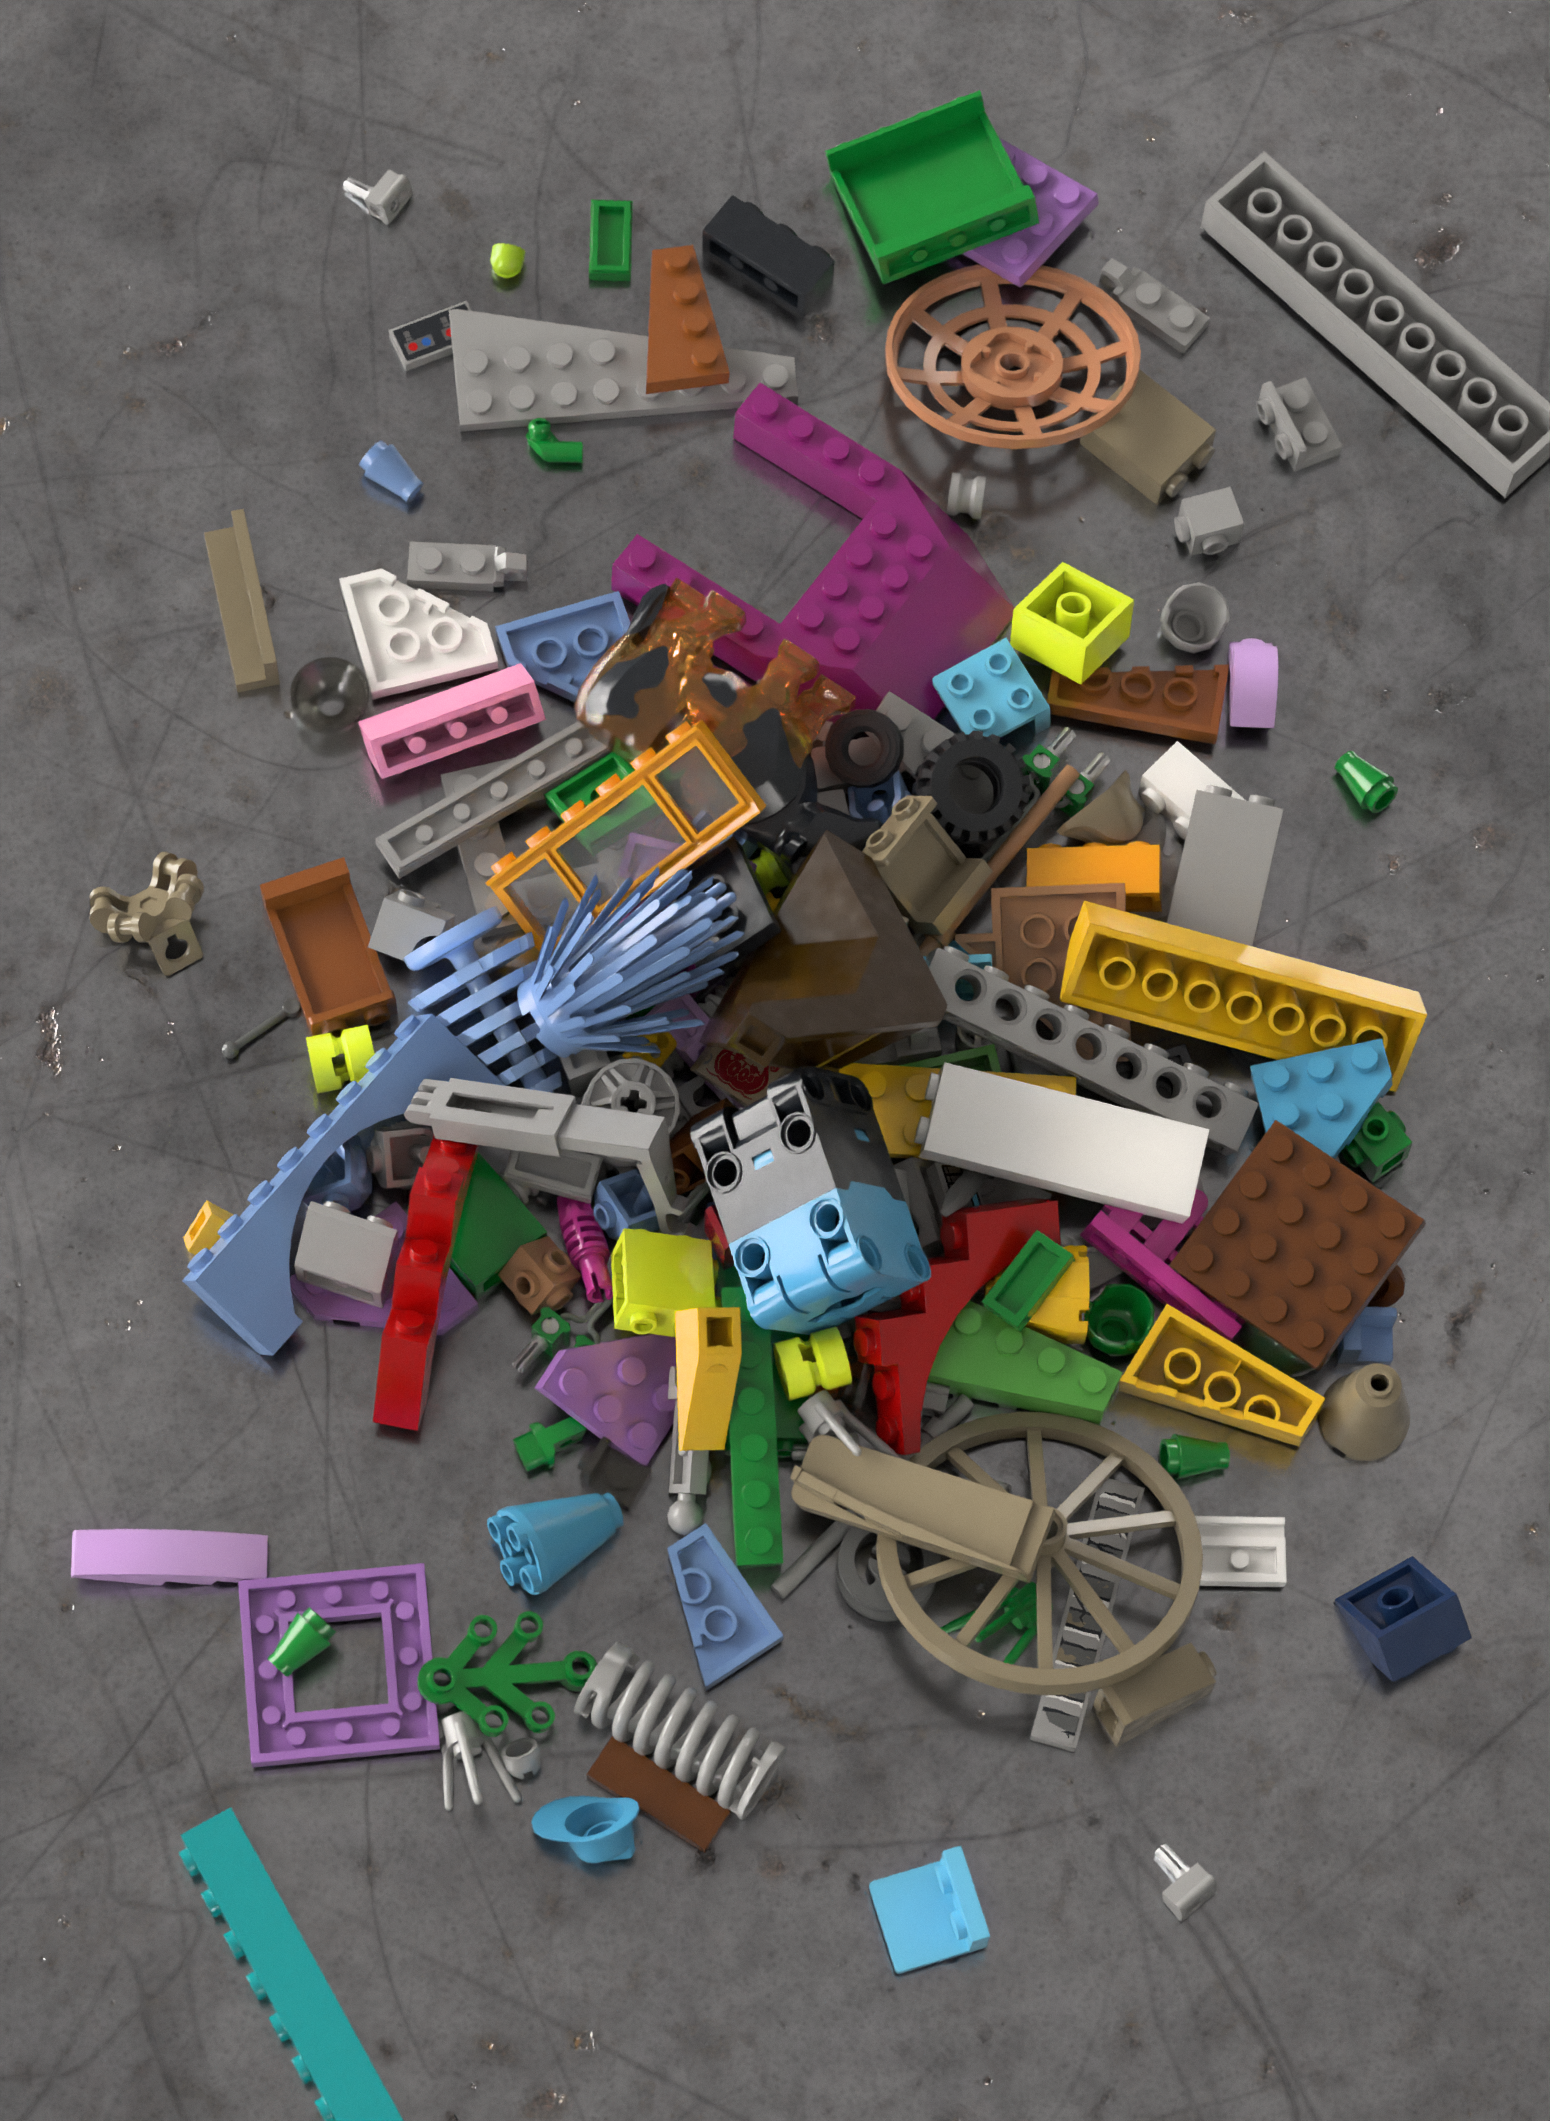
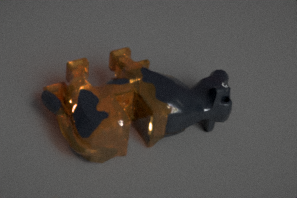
M676 577L670 587L666 584H660L651 588L643 595L628 631L592 667L578 690L574 705L576 719L587 727L589 733L604 746L629 762H632L650 747L657 754L670 744L665 736L687 721V719L692 721L690 723L691 727L703 720L767 805L761 813L734 833L775 857L780 862L782 870L786 873L790 882L804 859L826 830L858 850L863 851L866 847L867 839L872 833L879 830L883 823L876 818L861 819L852 817L817 802L818 784L814 761L811 757L812 747L817 742L825 722L835 715L851 712L856 706V696L820 674L813 688L803 690L797 698L800 685L815 678L819 673V661L785 638L779 646L778 657L769 662L763 679L754 686H751L736 674L714 666L710 660L714 654L713 641L725 634L741 631L747 623L746 613L714 590H711L706 597ZM700 751L680 779L683 799L691 805L706 811L716 820L737 805L739 801Z

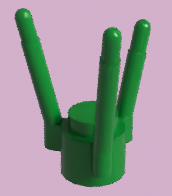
M1032 1581L1020 1590L1017 1587H1013L997 1609L999 1610L1004 1607L1005 1613L981 1630L975 1639L976 1642L980 1643L1010 1622L1018 1629H1023L1027 1626L1028 1629L1005 1657L1004 1663L1014 1664L1037 1635L1036 1583ZM977 1609L940 1628L949 1634L964 1627Z

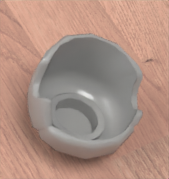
M1201 582L1183 585L1172 594L1162 610L1160 617L1162 622L1161 630L1164 637L1177 649L1191 653L1210 649L1221 638L1230 622L1227 600L1213 586Z

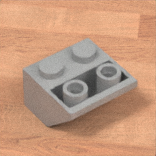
M311 1201L307 1210L294 1264L297 1280L383 1309L395 1279L396 1263L401 1251L398 1230L393 1229V1225L390 1222L376 1216H368L367 1219L351 1215L346 1207L338 1203L326 1201L324 1205Z

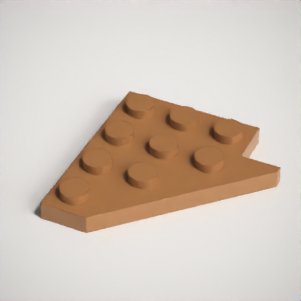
M1125 883L991 888L993 933L955 934V941L969 954H991L992 967L1010 976L1008 982L1023 989L1025 985L1036 987L1050 996L1049 1002L1064 1008L1066 1004L1072 1005L1060 1001V992L1069 941L1084 901L1126 912ZM1072 1005L1087 1012L1090 1015L1088 1019L1090 1022L1103 1028L1105 1024H1110L1129 1033L1128 1040L1131 1041V1020ZM1039 1018L1054 1032L1052 1024L1047 1019ZM1078 1038L1076 1042L1077 1053L1082 1058L1090 1060L1094 1052L1093 1045L1086 1038ZM1119 1056L1117 1062L1129 1060L1125 1057Z

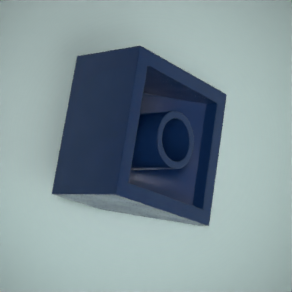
M1413 1556L1334 1599L1339 1611L1370 1661L1392 1682L1413 1674L1418 1668L1441 1655L1452 1652L1457 1646L1472 1638L1457 1594Z

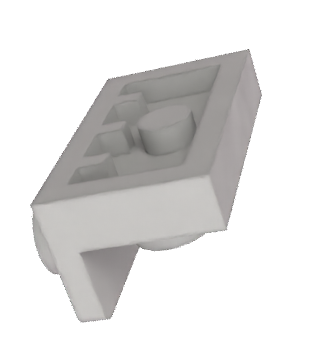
M1306 377L1275 388L1271 381L1262 384L1259 400L1256 402L1259 417L1265 425L1270 424L1275 434L1277 451L1282 459L1289 460L1294 472L1340 455L1342 445Z

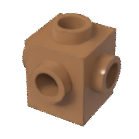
M549 1236L521 1245L498 1274L513 1292L517 1301L531 1315L539 1313L543 1307H549L553 1311L562 1308L573 1297L571 1289L582 1277L573 1264H571L567 1254L560 1250Z

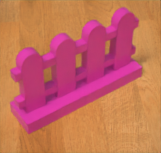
M1196 1189L1190 1217L1183 1224L1163 1219L1154 1231H1151L1139 1221L1144 1214L1105 1204L1102 1209L1108 1215L1101 1210L1085 1227L1080 1236L1162 1304L1174 1307L1231 1341L1242 1327L1235 1319L1241 1324L1245 1320L1210 1297L1213 1300L1212 1302L1200 1292L1199 1288L1188 1282L1164 1262L1166 1261L1168 1264L1172 1262L1178 1254L1174 1250L1192 1227L1196 1229L1204 1217L1201 1215L1208 1207V1198L1205 1193ZM1129 1232H1131V1233H1132L1134 1236H1136L1140 1241H1142L1143 1244L1140 1243L1136 1238H1134Z

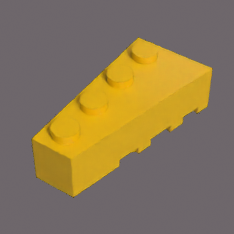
M1166 1304L1119 1380L1120 1392L1300 1447L1325 1402V1397Z

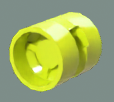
M368 1025L344 1029L338 1038H335L331 1033L306 1037L318 1094L342 1089L345 1081L348 1080L351 1082L355 1080L358 1083L369 1071L365 1065L374 1055V1049ZM343 1054L345 1064L333 1065L332 1057Z
M837 1327L813 1332L806 1342L799 1337H794L773 1343V1352L779 1378L789 1401L813 1395L816 1386L819 1385L825 1390H831L852 1384L847 1353Z

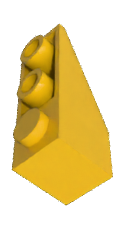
M740 1307L692 1308L675 1311L679 1451L724 1450L742 1355Z

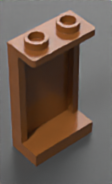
M344 857L260 884L264 908L311 1036L331 1033L335 1038H338L344 1029L363 1024L376 1026L389 1020L391 1015L398 1013L396 997L393 990H390L377 952L374 949L368 948L371 936L351 885L350 873Z

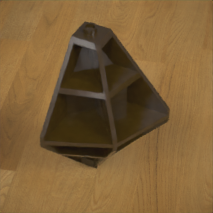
M828 830L824 832L798 868L773 911L782 932L747 955L709 1020L699 1042L707 1047H719L746 1055L765 1068L767 1066L795 1070L803 1065H809L839 1072V1069L927 1027H936L940 1024L948 1004L870 856Z

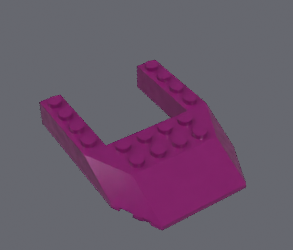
M759 383L735 413L733 438L863 520L781 624L639 534L633 538L612 564L611 590L614 592L619 591L622 597L638 606L643 595L651 588L660 584H666L671 587L670 596L663 602L662 608L656 616L658 620L757 682L758 679L767 684L768 690L784 700H793L801 705L803 712L822 724L824 721L833 722L834 724L842 715L856 709H872L876 711L889 691L933 720H936L946 705L933 686V677L992 646L1012 621L1015 607L969 535L902 470L767 386Z

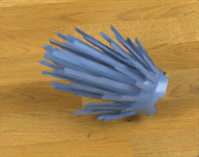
M659 866L610 915L633 884V879L627 878L596 919L591 913L601 898V889H597L592 895L598 883L597 874H595L552 954L569 906L567 898L564 897L553 927L548 925L533 975L518 987L517 996L522 1015L524 1016L530 1012L542 1030L535 1036L547 1049L563 1058H567L571 1054L576 1055L584 1049L661 1053L656 1046H646L650 1041L645 1037L629 1036L671 1032L674 1029L704 1025L705 1023L699 1019L673 1022L672 1019L684 1017L690 1013L689 1010L683 1008L616 1021L642 1009L705 989L708 986L707 981L725 973L717 967L737 958L738 952H729L689 972L684 971L665 980L744 935L745 932L735 931L716 943L710 940L707 941L739 919L738 917L730 916L724 921L718 920L712 923L713 920L721 916L723 909L736 901V894L728 892L716 901L715 898L727 889L726 885L722 882L717 883L706 892H702L712 885L714 877L712 876L665 908L687 889L689 881L692 879V871L687 873L686 869H680L616 926L641 902V898L654 886L655 878L659 875Z

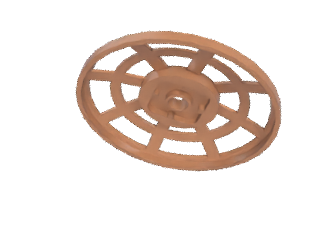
M982 265L964 267L943 274L926 283L909 296L895 313L888 329L885 349L887 373L895 392L904 404L921 420L945 434L966 442L1006 449L1042 448L1066 443L1091 433L1105 425L1119 413L1132 396L1138 381L1141 350L1138 334L1129 316L1102 289L1081 277L1060 269L1041 265L1024 283V285L1041 287L1064 294V297L1053 313L1045 309L1025 305H1002L998 284L1013 283ZM981 286L985 307L962 313L944 325L924 311L930 305L951 294ZM1081 302L1104 318L1116 332L1120 341L1096 350L1086 333L1069 321V318ZM1006 319H1024L1044 325L1036 332L1022 327H1007ZM983 321H988L990 330L977 335L970 342L956 335V333L971 325ZM912 322L932 336L925 350L923 370L898 366L900 344ZM1061 332L1075 343L1082 354L1062 358L1060 350L1052 341ZM943 346H946L962 357L961 371H936L937 358ZM1125 356L1127 369L1121 393L1114 401L1094 398L1093 396L1100 383L1101 364ZM1014 366H1017V367L1021 368L1020 370H1017V371H1009V370H1006V369L1012 368V367H1014ZM1087 368V382L1081 394L1060 387L1063 374ZM903 382L927 385L938 403L954 415L945 419L928 409L911 394ZM941 386H965L966 390L975 399L963 408L955 403ZM1048 400L1068 406L1056 414L1037 420L1032 410V407L1041 405ZM990 407L1014 410L1018 422L997 421L981 417V415ZM1081 410L1098 413L1082 423L1062 430L1042 433L1041 431L1043 428L1066 421ZM971 423L979 427L998 431H1022L1024 435L994 434L965 426Z

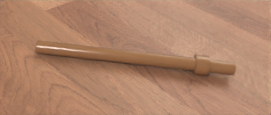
M1066 765L990 858L987 864L993 872L943 935L924 934L926 939L918 947L922 956H928V953L936 948L943 950L945 946H949L955 938L954 931L1079 778L1080 774L1075 768L1070 765Z

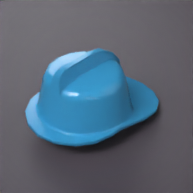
M569 1796L542 1806L534 1814L531 1823L534 1832L540 1837L568 1842L582 1861L586 1863H601L610 1860L629 1859L634 1855L635 1845L632 1822L636 1819L640 1808L637 1801L631 1798Z

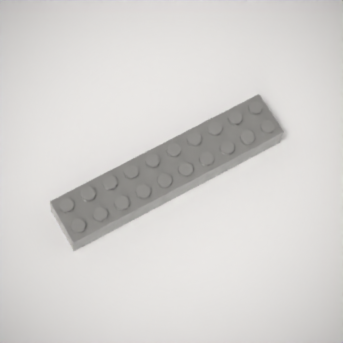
M1265 151L1206 201L1201 223L1202 229L1503 497L1506 498L1550 458V403Z

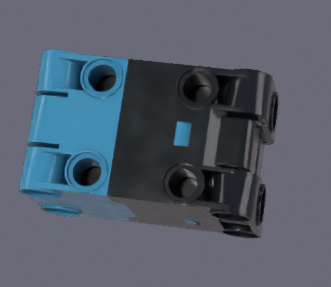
M803 1065L769 1083L765 1097L744 1108L725 1107L692 1125L690 1131L691 1139L698 1151L706 1181L710 1187L734 1259V1265L738 1271L747 1298L748 1310L753 1320L761 1328L810 1335L816 1331L837 1327L855 1318V1316H859L892 1299V1297H896L930 1279V1264L922 1250L873 1109L872 1097L865 1084L859 1078Z

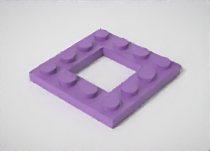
M424 1563L238 1581L252 1768L440 1749L437 1704L426 1700L421 1695L417 1685L420 1669L427 1661L433 1659ZM309 1607L327 1623L382 1617L389 1704L296 1713L293 1673L286 1677L267 1658L276 1649L296 1614L300 1613L302 1615Z

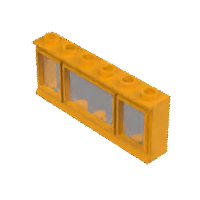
M703 720L693 727L687 721L679 725L665 736L670 743L657 754L652 747L647 749L630 762L635 769L622 780L615 773L595 789L599 794L598 798L587 806L582 800H579L560 815L564 820L563 824L552 832L547 825L525 841L530 847L518 857L511 851L491 866L495 874L485 884L491 887L525 934L532 932L535 947L539 952L548 925L553 927L561 902L566 897L569 906L552 951L553 954L569 920L572 918L595 874H597L598 883L592 895L597 889H601V898L591 913L596 919L627 878H632L633 884L610 915L658 866L659 875L655 878L654 886L641 898V901L661 887L676 872L688 867L761 813L767 806Z

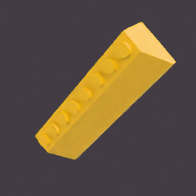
M1084 901L1069 941L1060 992L1061 1002L1276 1060L1382 1038L1392 1074V1086L1389 1090L1394 1092L1398 1089L1427 1017L1426 1009L1417 991Z

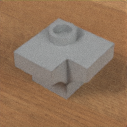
M400 889L384 897L368 948L403 960L405 956L424 945L425 940L429 936H439L453 927L456 915L440 909L441 904L430 901L419 893Z

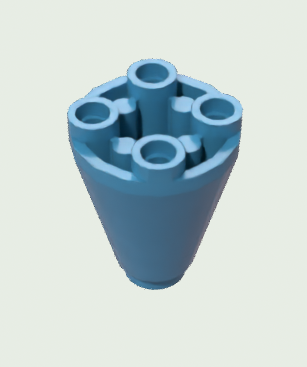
M593 1493L507 1506L498 1510L496 1515L488 1518L487 1526L491 1537L499 1544L504 1560L500 1561V1569L506 1582L510 1586L519 1583L529 1594L538 1595L547 1591L615 1534L616 1529L623 1526V1514L613 1495L610 1493L603 1495Z

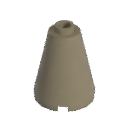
M1373 1363L1348 1373L1334 1381L1323 1395L1325 1402L1319 1414V1425L1326 1441L1332 1447L1335 1446L1345 1453L1346 1457L1360 1461H1374L1386 1457L1403 1442L1410 1426V1409L1399 1375L1386 1364Z

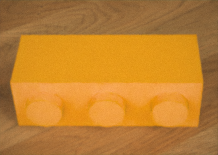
M1134 841L1126 846H1107L1103 843L1091 842L1084 844L1082 847H1062L1061 845L1050 843L1043 844L1038 848H1027L1026 887L1125 883L1126 912H1162V859L1160 845H1151L1144 841Z

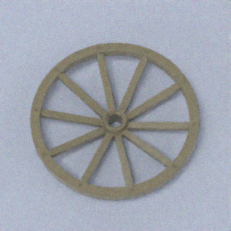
M1012 1412L978 1418L958 1425L925 1444L920 1449V1453H915L908 1461L934 1469L948 1459L970 1481L1007 1492L963 1451L995 1440L1027 1437L1032 1501L1046 1507L1050 1506L1047 1504L1042 1438L1073 1443L1106 1456L1104 1461L1057 1509L1053 1508L1056 1513L1035 1567L1038 1668L1004 1663L969 1648L1019 1581L1018 1579L1002 1575L958 1636L953 1639L926 1615L911 1591L977 1568L978 1566L952 1558L903 1576L897 1554V1541L877 1534V1566L887 1599L907 1631L938 1660L965 1676L999 1689L1034 1695H1068L1101 1689L1133 1676L1156 1661L1177 1639L1189 1620L1197 1599L1203 1565L1202 1543L1197 1521L1188 1500L1170 1474L1151 1455L1123 1436L1100 1425L1079 1418L1043 1412ZM1121 1465L1138 1477L1152 1491L1165 1509V1511L1067 1523ZM1174 1527L1181 1551V1583L1178 1584L1074 1539ZM1069 1556L1175 1601L1159 1625L1143 1640L1134 1645ZM1056 1567L1120 1654L1101 1662L1081 1667L1053 1669L1051 1568Z

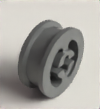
M852 1526L841 1543L836 1562V1581L839 1591L848 1605L862 1616L883 1622L898 1621L899 1619L891 1607L881 1584L877 1566L876 1545L872 1549L865 1572L869 1585L862 1581L855 1567V1556L865 1545L877 1541V1534ZM897 1541V1554L903 1576L907 1574L911 1560L907 1549L911 1550L917 1558L920 1569L940 1563V1554ZM936 1582L911 1591L921 1608L930 1599Z

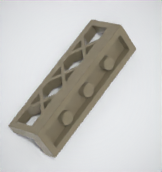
M244 509L231 511L233 527L204 532L237 693L280 684L276 656Z

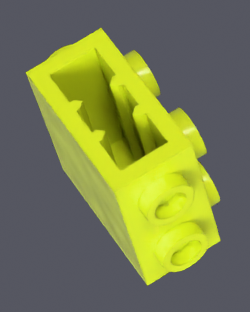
M623 1229L611 1253L614 1329L632 1331L636 1334L676 1337L675 1311L692 1308H721L720 1297L715 1296L714 1289L719 1265L718 1261L712 1258L711 1240L697 1239L687 1235L676 1236L655 1233L645 1229Z

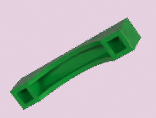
M743 1286L722 1287L720 1292L721 1308L740 1307L742 1355L729 1421L735 1566L737 1569L781 1567L784 1562L770 1329L765 1330L761 1328L751 1317Z

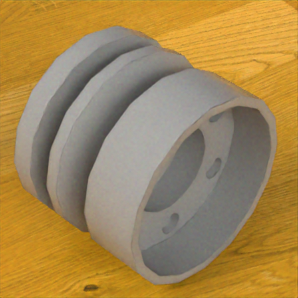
M639 1058L619 1059L603 1067L591 1080L580 1105L628 1111L624 1104L627 1100L634 1101V1108L638 1110L637 1113L665 1117L669 1136L671 1135L680 1113L679 1094L670 1076L656 1064ZM593 1154L594 1156L602 1157V1162L617 1167L637 1166L638 1160Z

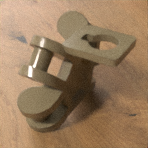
M165 851L158 854L155 858L151 883L142 892L128 897L118 894L109 887L103 886L94 889L89 897L91 907L89 913L90 923L96 930L109 934L112 941L116 943L128 942L132 936L138 942H148L165 976H170L201 959L203 952L189 922L194 912L195 904L200 901L204 892L203 883L197 877L196 864L194 861L186 858L178 859L176 855ZM175 934L177 939L186 940L188 946L181 957L169 959L165 955L166 948L169 945L167 938Z

